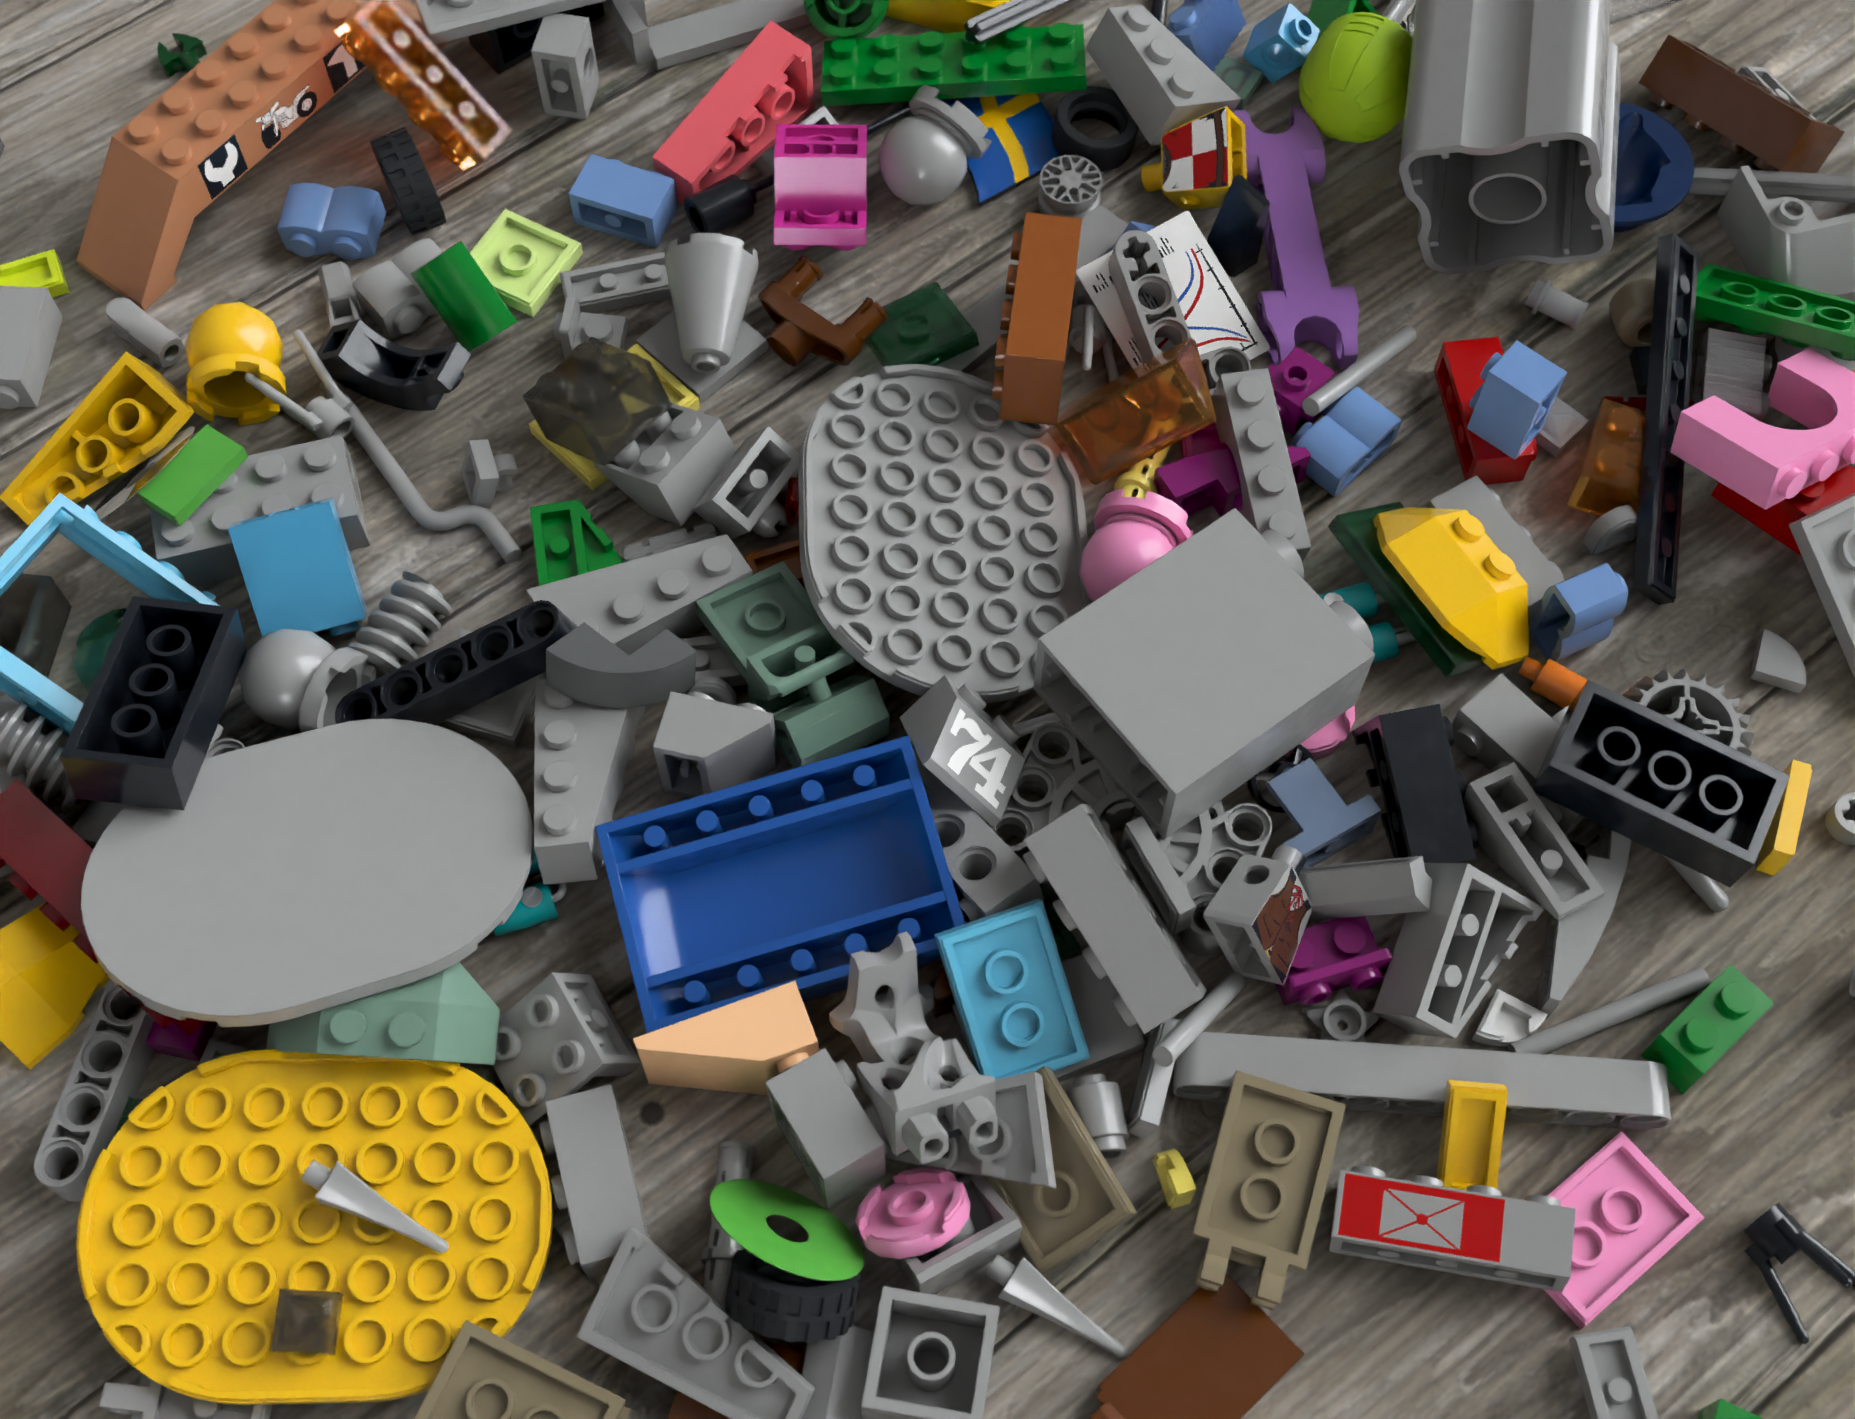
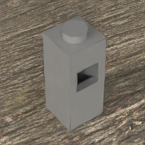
M0 286V408L38 407L63 318L47 288Z

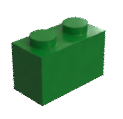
M1730 964L1660 1033L1641 1056L1646 1061L1664 1064L1667 1067L1668 1081L1684 1094L1774 1002Z

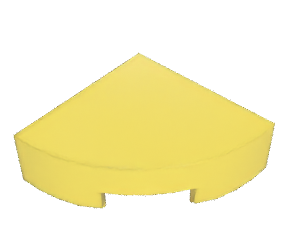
M1176 1149L1154 1154L1152 1161L1167 1205L1174 1209L1190 1204L1196 1187L1181 1154Z

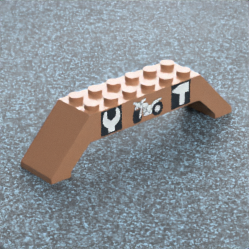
M274 0L112 136L77 257L80 267L124 298L130 299L145 311L177 283L174 274L193 220L201 211L385 51L413 53L427 62L450 41L431 46L416 5L408 0Z

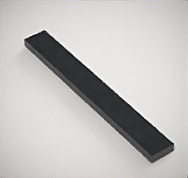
M1675 233L1658 237L1633 588L1658 605L1674 603L1676 599L1685 461L1670 451L1681 411L1689 407L1699 254Z

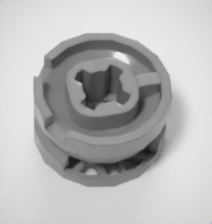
M1077 155L1059 156L1046 163L1039 176L1038 208L1041 214L1083 218L1100 204V191L1102 187V175L1098 167L1089 159Z

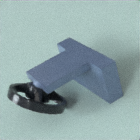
M1301 744L1294 748L1287 761H1278L1271 766L1269 772L1261 771L1247 781L1251 796L1261 807L1274 812L1286 813L1301 832L1282 843V845L1293 847L1305 856L1306 863L1303 868L1317 865L1372 833L1381 812L1380 807L1369 794L1347 806L1317 767L1310 752ZM1256 780L1268 781L1266 787L1280 806H1273L1262 798L1258 791Z

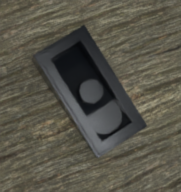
M1240 174L1233 178L1207 238L1209 246L1226 274L1230 277H1236L1258 262L1270 202Z

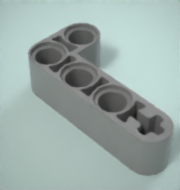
M1130 230L1122 234L1117 240L1108 263L1109 273L1159 405L1173 407L1181 415L1211 406L1210 399L1219 379L1215 367L1225 366L1231 369L1233 373L1251 370V363L1248 356L1239 348L1231 346L1198 355L1156 242L1152 236L1140 230ZM1126 253L1130 254L1129 258L1124 257ZM1140 258L1141 261L1137 266L1135 259ZM1141 294L1152 295L1157 299L1159 308L1149 309L1144 307L1140 303L1138 296ZM1157 337L1168 338L1175 345L1176 351L1172 353L1162 352L1156 346L1154 339ZM1175 380L1184 381L1191 388L1192 395L1189 397L1177 395L1171 387V382Z

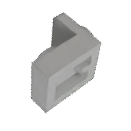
M567 296L563 312H557L554 320V338L561 341L565 360L610 364L623 354L628 332L627 318L625 316L580 312L578 298Z

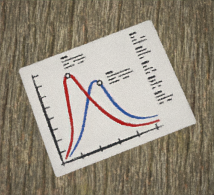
M1185 211L1146 232L1152 236L1157 244L1198 355L1231 346L1239 348L1246 353L1249 360H1252L1270 349V345L1190 212ZM1111 251L1077 269L1076 274L1154 406L1157 407L1160 405L1156 399L1109 273L1108 263L1112 254ZM1126 253L1124 257L1129 258L1130 254ZM1140 258L1135 259L1137 266L1141 261ZM1141 294L1138 296L1140 303L1144 307L1149 309L1159 308L1157 299L1152 295ZM1157 337L1154 339L1156 346L1162 352L1172 353L1176 351L1175 345L1168 338ZM1225 366L1215 367L1218 377L1221 374L1232 371ZM1175 380L1171 382V387L1177 395L1184 397L1192 393L1191 388L1184 381Z

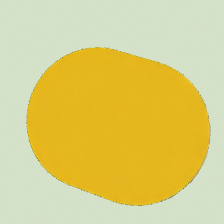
M265 1049L225 1055L197 1065V1069L184 1074L165 1087L161 1085L127 1115L128 1120L113 1137L107 1149L103 1148L88 1178L77 1222V1263L84 1296L89 1301L93 1314L104 1332L103 1335L114 1349L131 1366L153 1381L177 1393L219 1404L367 1403L395 1400L429 1390L466 1320L503 1339L528 1307L545 1269L552 1238L553 1197L543 1154L533 1132L519 1110L491 1082L489 1083L474 1072L460 1066L459 1063L277 1051V1049ZM313 1160L331 1170L339 1161L398 1210L446 1240L449 1244L448 1251L444 1254L438 1253L386 1227L318 1203L319 1199H316L315 1196L319 1191L301 1181L304 1172Z

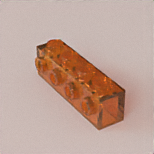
M364 0L334 30L342 39L341 42L344 49L353 58L362 61L375 75V80L379 87L387 94L395 96L408 110V116L418 128L427 131L440 145L442 154L451 163L459 165L463 170L484 161L512 131L395 0Z

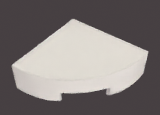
M1497 989L1472 1040L1489 1046H1508L1511 1043L1533 1035L1548 1014Z

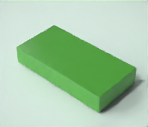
M206 424L138 492V495L143 503L178 526H181L248 458L244 447Z

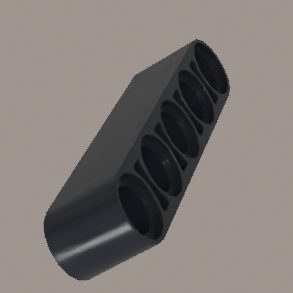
M543 600L532 602L351 691L337 705L335 721L338 724L365 719H400L437 725L546 672V649L578 626L551 602Z

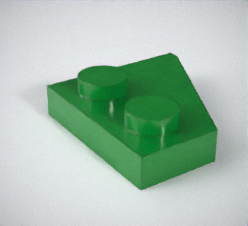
M579 500L530 507L539 586L624 563V560L615 551L610 538L601 528L595 526L591 515Z

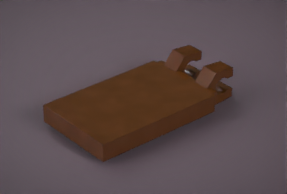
M1226 1273L1223 1285L1219 1286L1217 1292L1201 1287L1197 1289L1098 1385L1096 1389L1098 1395L1095 1398L1103 1406L1089 1419H1242L1304 1356V1353L1259 1306L1250 1304L1251 1298Z

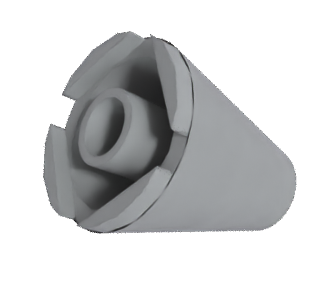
M719 233L690 234V243L677 246L678 238L668 244L665 249V266L682 358L695 371L713 373L717 372L720 367L727 365L730 361L758 271V252L754 248L751 254L744 250V241L736 237Z

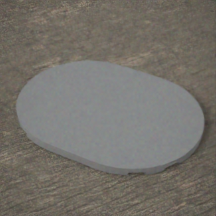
M902 364L882 367L878 373L869 374L862 378L855 376L831 392L830 397L815 412L802 441L798 467L799 546L801 571L805 588L820 620L842 648L872 673L901 689L923 696L945 675L958 688L967 683L986 704L1025 695L1035 690L1033 687L1039 637L1092 603L1079 576L1081 552L1088 543L1083 492L1077 471L1066 451L1061 452L1058 445L1048 434L1049 427L1047 425L1000 419L1001 399L992 398V383L945 367Z
M365 719L333 724L204 759L184 810L127 804L100 836L86 866L81 888L83 924L92 950L111 980L117 986H122L125 990L142 1000L144 1006L160 1014L181 1021L186 1018L216 1021L220 1027H245L281 1022L432 976L453 966L478 949L477 944L488 936L497 925H504L523 896V888L534 860V835L531 813L526 797L509 769L483 746L463 735L432 724L400 719Z

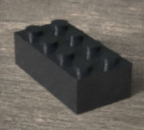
M132 597L60 755L76 799L175 810L185 809L247 653L237 608Z
M1587 680L1569 705L1532 788L1535 793L1731 887L1755 864L1790 775L1595 682Z

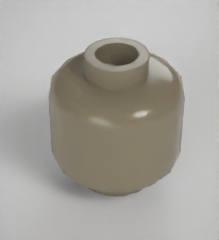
M1644 278L1623 285L1613 295L1609 303V316L1620 340L1632 348L1650 346L1655 290V280Z

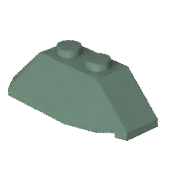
M458 962L432 976L297 1018L269 1024L266 1049H277V1051L495 1065L500 1009L461 963Z

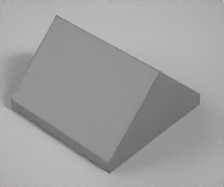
M965 1174L956 1179L960 1183L962 1181L971 1203L969 1219L959 1234L942 1247L921 1256L896 1259L913 1291L934 1295L993 1262L997 1254L1002 1257L1019 1247L1022 1231L1019 1218L982 1176Z

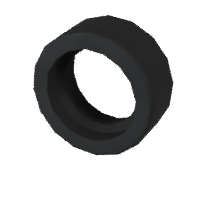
M1087 86V90H1072L1061 99L1055 113L1052 141L1059 156L1077 155L1089 159L1098 167L1100 172H1105L1118 168L1129 159L1135 145L1139 127L1114 90L1101 86ZM1084 118L1099 119L1117 129L1120 135L1107 140L1092 139L1076 131L1071 123Z

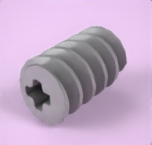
M403 571L402 577L404 580L394 582L391 586L392 595H386L379 602L381 611H374L369 615V627H362L357 631L356 640L358 643H350L346 646L368 655L366 663L376 667V679L402 667L399 663L400 659L412 662L419 658L410 645L414 643L422 647H428L430 640L421 630L427 628L438 632L442 628L441 623L433 616L435 612L447 617L453 613L452 607L444 600L439 590L414 573Z
M22 702L7 711L0 718V762L10 757L6 772L11 777L17 776L28 769L29 771L24 783L28 789H34L40 784L47 782L43 793L45 801H52L64 794L61 812L67 814L80 799L74 797L60 757L64 748L59 746L64 730L58 727L47 735L42 734L41 730L46 717L41 714L28 723L25 722L23 718L28 704Z

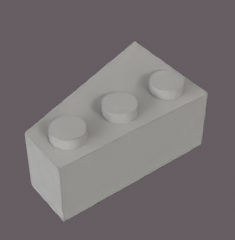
M1143 5L1108 8L1085 47L1151 146L1161 144V138L1166 132L1219 108L1227 106L1233 112L1241 101V98Z
M1424 863L1425 872L1433 879L1430 911L1407 912L1392 954L1393 959L1389 963L1372 1013L1411 1034L1456 1039L1492 985L1487 980L1502 959L1510 960L1518 948L1514 942L1528 921L1537 920L1544 908L1468 863Z

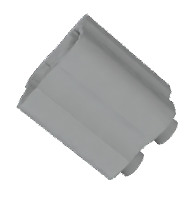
M1416 0L1399 174L1406 197L1419 210L1417 238L1424 262L1428 267L1440 273L1459 274L1490 271L1501 265L1520 261H1536L1547 264L1590 261L1606 255L1611 250L1614 237L1621 67L1618 48L1609 38L1610 0Z

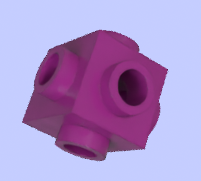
M1296 347L1278 366L1273 363L1267 367L1282 428L1292 435L1306 422L1314 423L1321 416L1324 410L1316 416L1306 414L1302 403L1307 397L1332 380L1335 372L1299 347Z

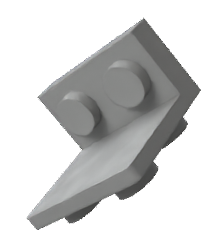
M552 972L499 1019L496 1058L493 1067L511 1101L529 1127L539 1125L548 1117L546 1101L575 1094L595 1076H627L641 1064L592 976L588 974Z

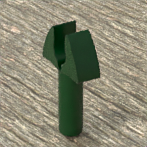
M173 33L172 35L177 47L184 54L171 53L161 42L158 43V57L167 78L172 77L179 71L188 73L200 63L198 59L207 55L202 40L186 34Z

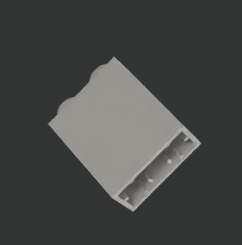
M1236 508L1038 639L1033 688L1164 839L1174 834L1357 703L1375 656L1372 652L1374 646L1372 634L1360 614L1342 601H1335L1328 605L1303 579L1304 568L1301 558L1289 540L1281 533L1272 529H1268L1260 534Z

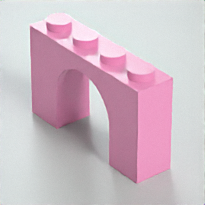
M1810 348L1777 364L1768 394L1770 399L1769 406L1809 428V430H1791L1765 424L1713 395L1681 411L1670 452L1765 510L1786 498H1793L1801 490L1818 481L1826 480L1832 473L1845 466L1855 464V373Z

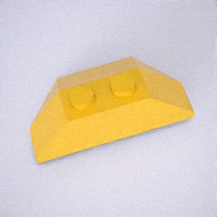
M1405 507L1376 515L1373 522L1377 528V537L1381 551L1442 628L1467 649L1482 655V661L1492 670L1525 660L1529 655L1528 584L1516 571L1514 562L1506 554L1502 553L1488 537L1484 526L1477 518L1470 515L1464 509Z

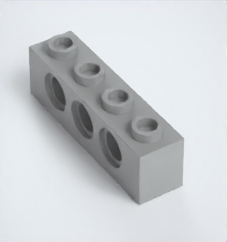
M913 749L965 924L1035 899L1043 901L1040 884L1029 867L968 804L922 764L917 752Z

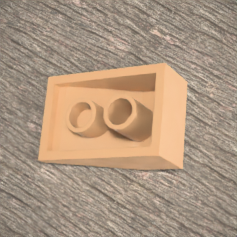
M795 981L633 1038L649 1084L768 1095L765 1082L819 1051L818 1040Z

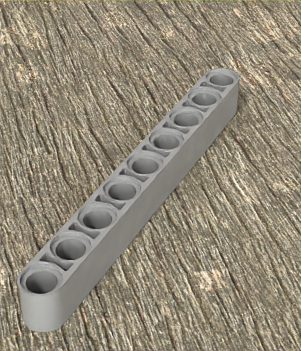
M224 738L215 742L205 756V759L245 748V746L238 740ZM111 978L108 980L39 1146L33 1165L35 1176L39 1181L67 1201H82L88 1178L103 1148L107 1149L113 1137L128 1120L127 1115L133 1108L155 1053L146 1043L154 1020L143 1009L135 1017L124 1020L128 1010L135 1005L143 1004V1001L133 994L129 996ZM122 1054L121 1061L114 1069L103 1072L108 1060L113 1056ZM101 1106L97 1118L89 1124L82 1125L86 1113L92 1108ZM79 1159L75 1172L70 1177L60 1180L63 1168L69 1162Z
M1202 1032L1175 1060L1173 1066V1093L1180 1098L1190 1100L1226 1102L1233 1075L1237 1070L1346 1104L1345 1110L1443 1117L1447 1079L1504 1084L1508 1089L1505 1121L1635 1130L1659 1129L1671 1124L1667 1067L1664 1064L1652 1061Z

